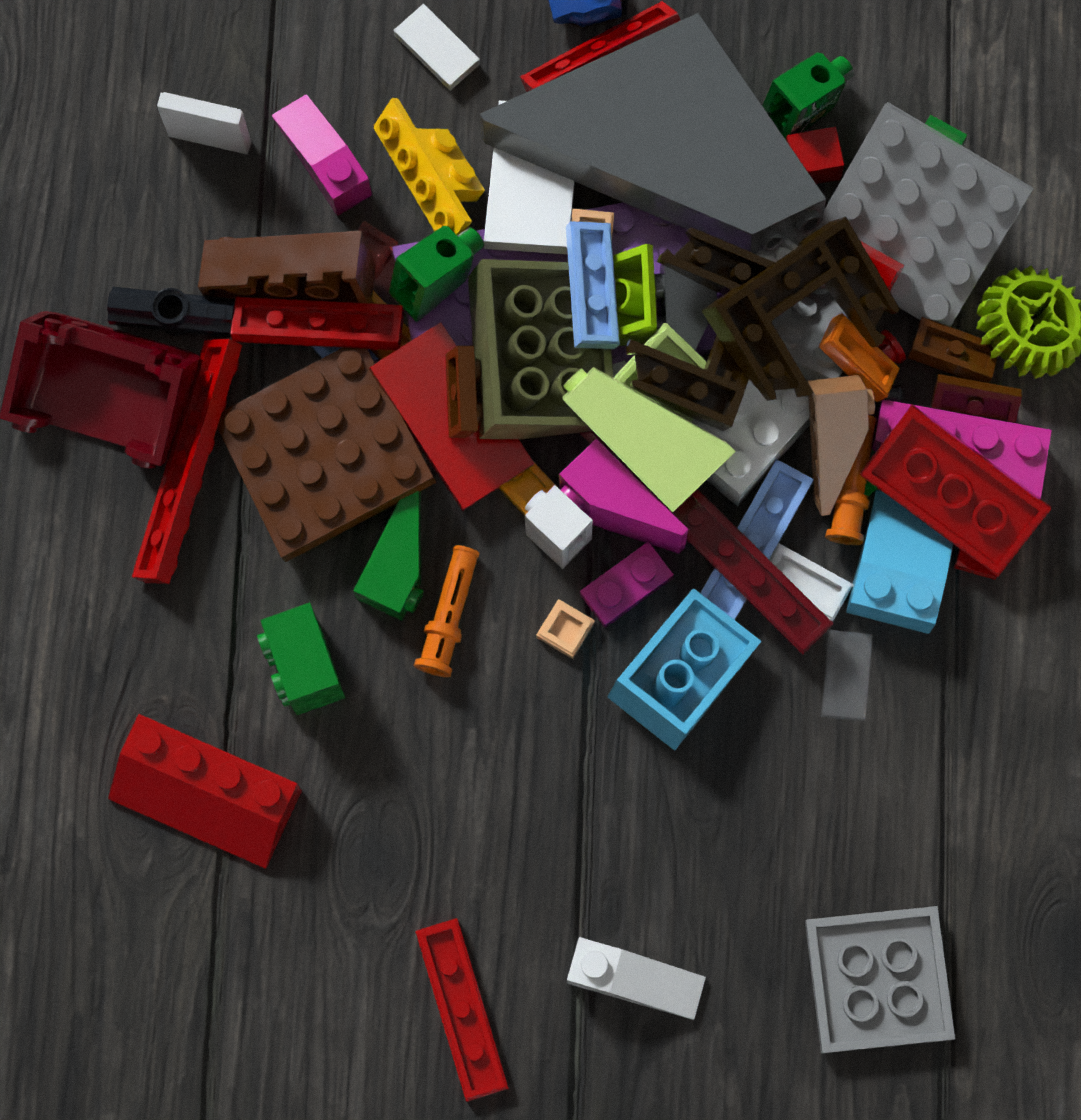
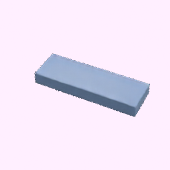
M570 221L566 226L574 348L616 349L620 345L611 223Z

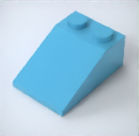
M876 490L846 613L929 634L936 624L953 543L884 492Z
M693 588L616 680L607 698L675 751L755 651L761 640Z

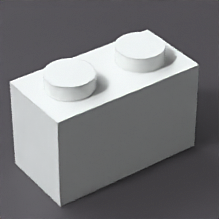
M554 485L547 493L540 490L525 506V510L528 511L525 515L526 535L562 569L592 540L593 520L557 486Z

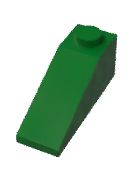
M417 491L399 500L353 590L357 600L401 621L407 611L415 612L424 593V590L419 588L421 585V491Z

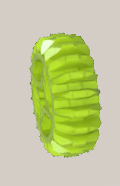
M1032 265L1024 268L1022 272L1015 268L1006 275L997 277L991 284L992 287H988L983 293L982 303L978 306L976 313L981 317L977 322L976 329L986 333L982 337L981 345H992L994 348L990 359L1000 356L1005 360L1003 370L1014 365L1017 367L1019 377L1026 375L1029 371L1035 379L1042 377L1045 373L1051 377L1058 374L1061 369L1069 368L1075 362V358L1081 354V300L1073 297L1076 286L1067 289L1062 285L1063 275L1052 279L1049 276L1048 268L1041 270L1038 274ZM1036 314V318L1033 321L1031 318ZM1032 324H1034L1035 327L1031 331L1030 327L1032 326Z

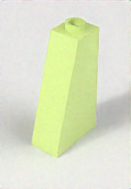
M595 367L588 373L582 368L579 369L563 385L568 391L563 396L565 403L672 512L736 452L726 441Z

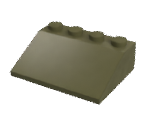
M482 259L468 276L472 342L475 358L479 359L481 366L480 380L476 384L477 401L481 402L483 410L482 422L479 426V438L529 439L593 431L563 400V396L568 392L563 385L581 368L588 373L595 367L614 378L611 349L574 348L568 262Z

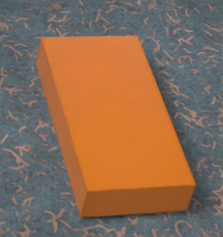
M843 313L833 317L819 344V348L848 376L859 375L866 388L872 389L876 402L887 398L900 368L878 347L872 348Z

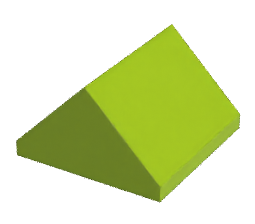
M644 244L613 255L619 346H626L630 339L645 344L657 330L653 245Z

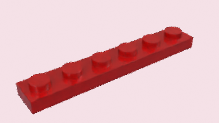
M231 339L204 341L196 375L176 431L132 574V578L144 583L169 584L177 568V557L184 535L190 526V515L195 498L202 487V476L206 462L213 450L214 436L221 413L226 408V397L239 365L238 358L242 345Z

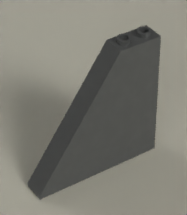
M699 13L480 113V135L485 144L687 230L690 227L754 254L762 250L771 251L777 248L785 239L799 232L801 234L808 233L823 221L826 203L825 196Z

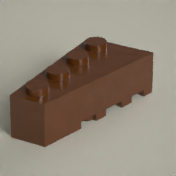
M362 231L249 238L221 237L217 240H204L198 288L203 296L231 299L248 297L372 304L376 262Z

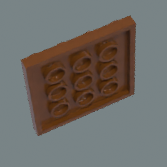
M342 347L225 409L221 413L217 428L280 557L285 563L397 504L399 500L437 483L402 416L370 372L369 368L375 363L368 349Z

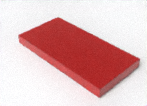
M440 322L372 365L369 370L402 416L414 439L461 510L464 511L532 467L535 463L519 439H480L479 426L477 432L466 438H449L445 354L455 348L456 344Z
M911 404L859 474L997 577H999L1051 510L1050 505L913 404Z

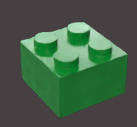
M310 602L260 620L264 632L258 634L257 638L269 666L276 665L279 672L271 675L279 700L282 701L284 707L291 705L296 715H300L345 698L319 621Z

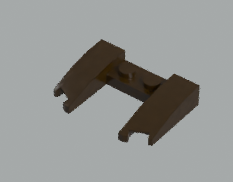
M847 217L828 222L799 242L800 246L744 285L733 288L701 310L732 358L767 401L777 400L775 392L777 390L794 389L796 397H805L813 393L771 321L823 284H825L840 308L872 348L882 344L885 338L883 334L875 329L883 312L896 314L900 309Z
M692 227L685 232L690 241L674 255L667 248L659 255L657 260L658 263L722 295H725L733 288L744 285L775 263ZM717 335L704 369L632 339L628 340L626 353L627 355H635L637 380L630 382V388L718 430L725 431L733 426L749 378L732 358Z

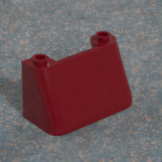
M49 311L39 312L20 321L0 411V419L12 422V428L22 432L35 433L37 428L46 427L51 424L125 446V453L132 457L131 462L144 468H156V466H161L167 460L196 375L200 357L185 349L69 315Z

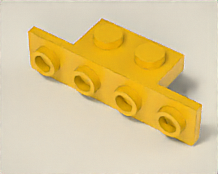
M391 98L374 124V130L433 230L436 231L442 226H448L458 236L472 222L461 202L478 201L485 189L448 129L416 128L398 98Z

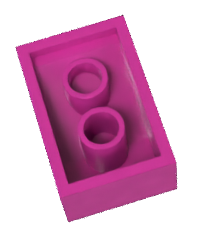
M597 439L559 474V489L593 520L592 525L645 543L649 542L651 545L677 554L685 548L688 528Z

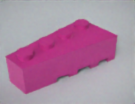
M884 399L881 401L876 413L877 424L875 425L871 447L875 452L911 404ZM914 405L1041 499L1052 430Z

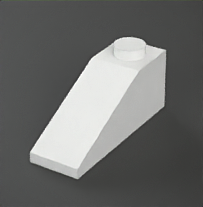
M579 937L568 974L567 984L694 1020L706 977L623 949Z

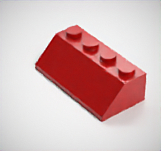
M138 714L120 752L108 799L266 869L302 789L294 781Z

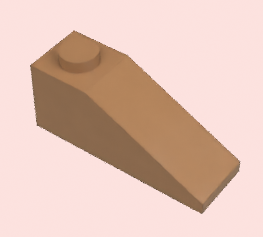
M859 375L808 381L813 391L808 396L812 479H814L812 483L813 501L821 516L830 515L869 431L868 415L875 413L873 391L866 388Z

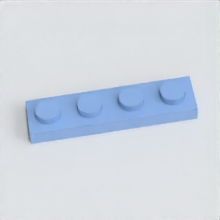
M777 459L737 527L768 559H770L814 480ZM714 568L701 594L736 620L746 599Z

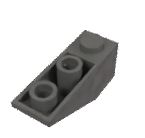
M660 265V274H654L656 299H661V316H657V330L663 323H667L696 350L709 324L701 310L717 300V292L664 265Z

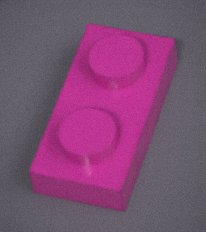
M647 542L580 590V596L606 628L672 580L674 574L652 545Z

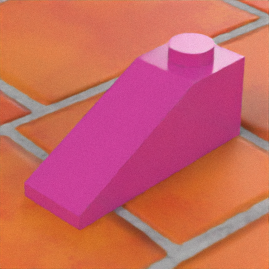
M307 94L272 114V118L337 216L372 195L368 176L346 143Z

